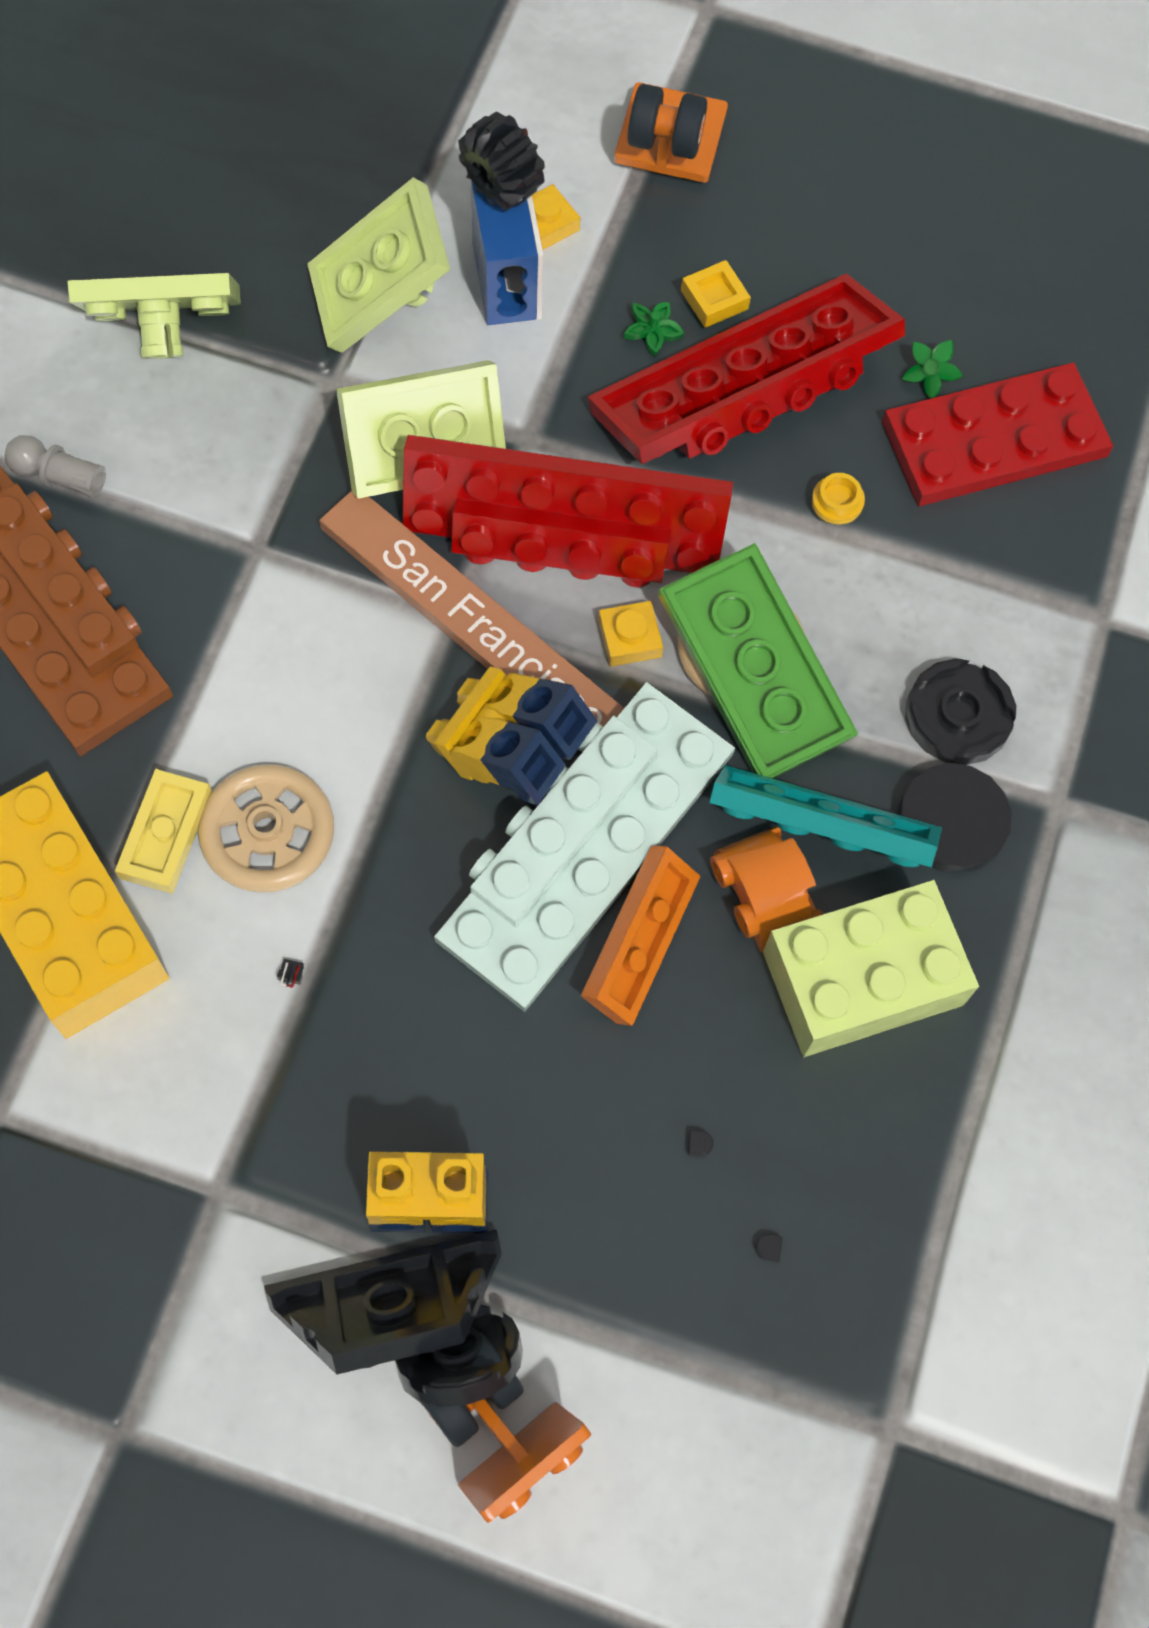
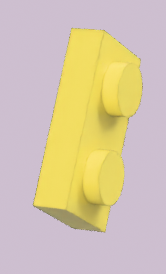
M155 769L115 869L119 879L167 893H174L198 831L205 804L212 792L208 783Z

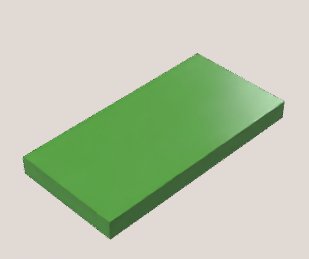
M756 543L659 589L657 595L752 773L774 779L858 735L853 722Z

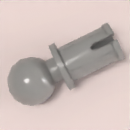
M19 435L12 439L5 449V462L12 472L25 477H32L39 473V480L43 485L49 487L54 484L64 486L93 499L100 494L106 479L104 466L73 457L65 453L63 447L59 445H52L46 450L43 443L37 438Z

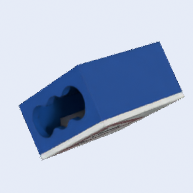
M471 180L472 244L487 326L542 319L543 251L532 196L519 206H514L506 211L498 205L494 207L490 205L484 194L476 192V186Z

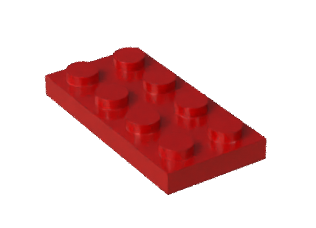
M1074 362L885 410L882 424L918 507L1103 459L1109 456L1114 447Z

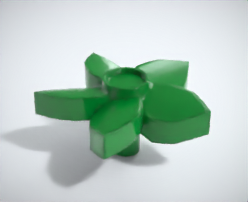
M632 302L631 312L637 323L628 327L623 339L639 340L646 337L645 346L648 352L656 357L662 348L663 341L673 342L683 338L684 331L677 322L669 319L671 313L669 302L657 304L652 313L645 306Z
M947 340L938 344L934 350L928 345L913 342V355L919 364L911 367L902 379L912 383L925 380V391L931 399L939 395L942 388V379L945 381H957L965 377L957 366L948 363L954 354L953 340Z

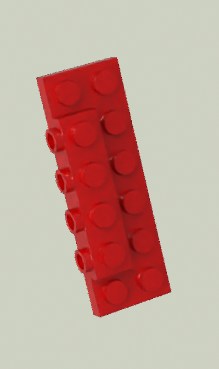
M845 273L587 396L590 413L641 464L661 457L675 448L680 449L689 459L703 452L707 455H714L726 446L729 439L745 431L759 433L769 426L772 418L788 410L804 411L813 404L817 396L834 388L847 390L852 387L858 380L859 375L863 374V356L877 351L905 336V319Z
M408 435L404 446L403 525L411 532L452 538V553L464 554L466 559L474 564H487L494 559L517 562L521 569L528 572H538L546 567L567 569L572 576L582 580L593 579L598 574L621 577L625 584L640 588L647 586L650 582L662 583L664 569L693 573L720 560L733 482Z

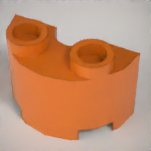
M778 826L717 849L713 853L714 856L710 857L711 868L718 884L722 888L732 887L739 897L741 904L734 907V914L741 932L747 939L754 938L760 952L763 951L772 930L823 915L821 910L816 909L807 889L816 886V883L804 855L793 838L782 841L781 829Z

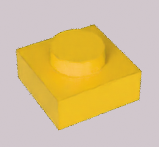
M554 184L532 195L542 250L580 231L581 217Z
M727 260L682 278L681 292L704 328L749 309L751 297Z
M651 601L599 610L598 623L609 667L662 658L664 647Z

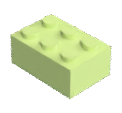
M935 880L772 930L763 949L764 957L803 1058L964 1006L979 988Z

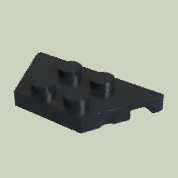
M496 1229L264 1285V1290L270 1311L338 1375L463 1344L502 1252Z

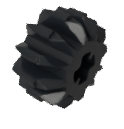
M496 111L490 116H484L466 130V134L458 140L461 152L459 161L467 170L466 178L472 180L476 186V192L484 194L488 203L493 207L498 205L507 211L514 206H519L534 195L537 189L545 182L542 171L545 168V163L537 154L538 145L533 143L528 137V130L526 128L521 129L515 118L511 115L504 116Z

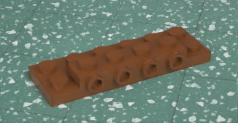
M0 466V650L79 757H81L172 698L173 694L168 684L139 648L135 637L140 635L142 631L124 605L117 610L111 607L105 599L112 595L106 581L94 566L87 571L82 569L76 561L82 557V553L65 528L57 533L52 530L47 522L53 519V515L37 491L26 495L17 483L14 484Z

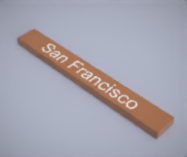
M351 491L319 520L323 532L485 668L488 669L491 666L502 669L505 675L516 673L571 684L598 720L597 722L603 727L613 715L617 718L624 710V707L370 497L358 499Z

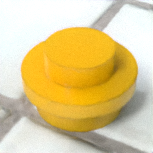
M833 473L817 483L812 494V506L815 513L821 519L831 524L841 525L854 521L861 514L865 503L864 492L859 482L853 476L846 473Z

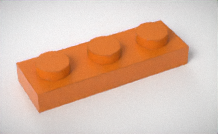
M667 846L650 847L581 994L582 998L616 1024L633 1026L701 877Z

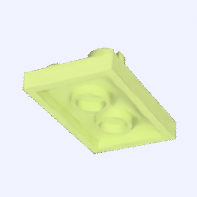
M414 177L411 178L307 263L327 347L343 353L405 304L411 307H418L424 304L428 298L421 292L426 290L432 293L434 282L450 270L429 189L425 183Z
M229 273L68 281L69 302L86 311V316H95L96 321L126 320V311H138V322L141 328L142 339L141 357L145 359L184 356L183 345H181L179 308H192V311H198L199 316H221L229 314V306L241 305L239 284Z
M490 360L336 389L352 494L358 499L403 490L404 446L408 435L506 449L497 367Z

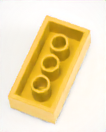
M46 771L0 796V933L49 1020L63 1037L68 1039L170 978L49 773Z

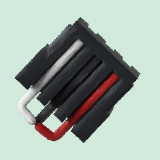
M284 959L281 970L279 969L277 979L281 980L280 985L293 988L294 984L301 985L304 963Z

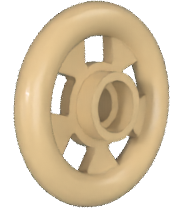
M264 764L251 766L231 774L211 792L198 827L200 848L211 869L231 885L252 892L267 893L281 891L301 883L322 864L332 844L334 816L325 793L307 775L282 765ZM256 788L262 800L250 804L243 811L240 810L234 800L245 792ZM286 790L294 793L304 802L294 813H291L285 805L276 801ZM270 818L276 822L274 828L269 832H259L255 829L257 823L262 819ZM237 824L238 835L242 843L225 848L221 837V828ZM297 827L311 832L309 842L302 852L287 847L292 841L295 828ZM251 854H275L274 869L259 870L250 868Z

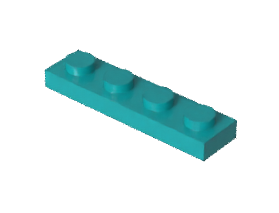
M727 765L724 766L717 777L710 799L711 804L722 806L724 812L733 817L741 819H752L755 816L777 822V826L780 829L791 834L806 835L811 832L831 838L835 845L846 850L861 851L866 848L886 854L890 861L905 867H918L921 864L932 868L942 827Z

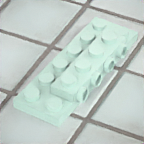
M647 682L617 718L613 715L604 727L598 722L595 724L578 748L582 754L570 768L565 767L546 793L547 796L533 811L529 807L524 806L519 810L506 828L505 833L511 839L497 854L492 849H488L477 860L469 873V876L475 880L470 887L471 893L434 936L437 944L524 1012H526L636 876L650 847L661 845L733 756L735 747Z

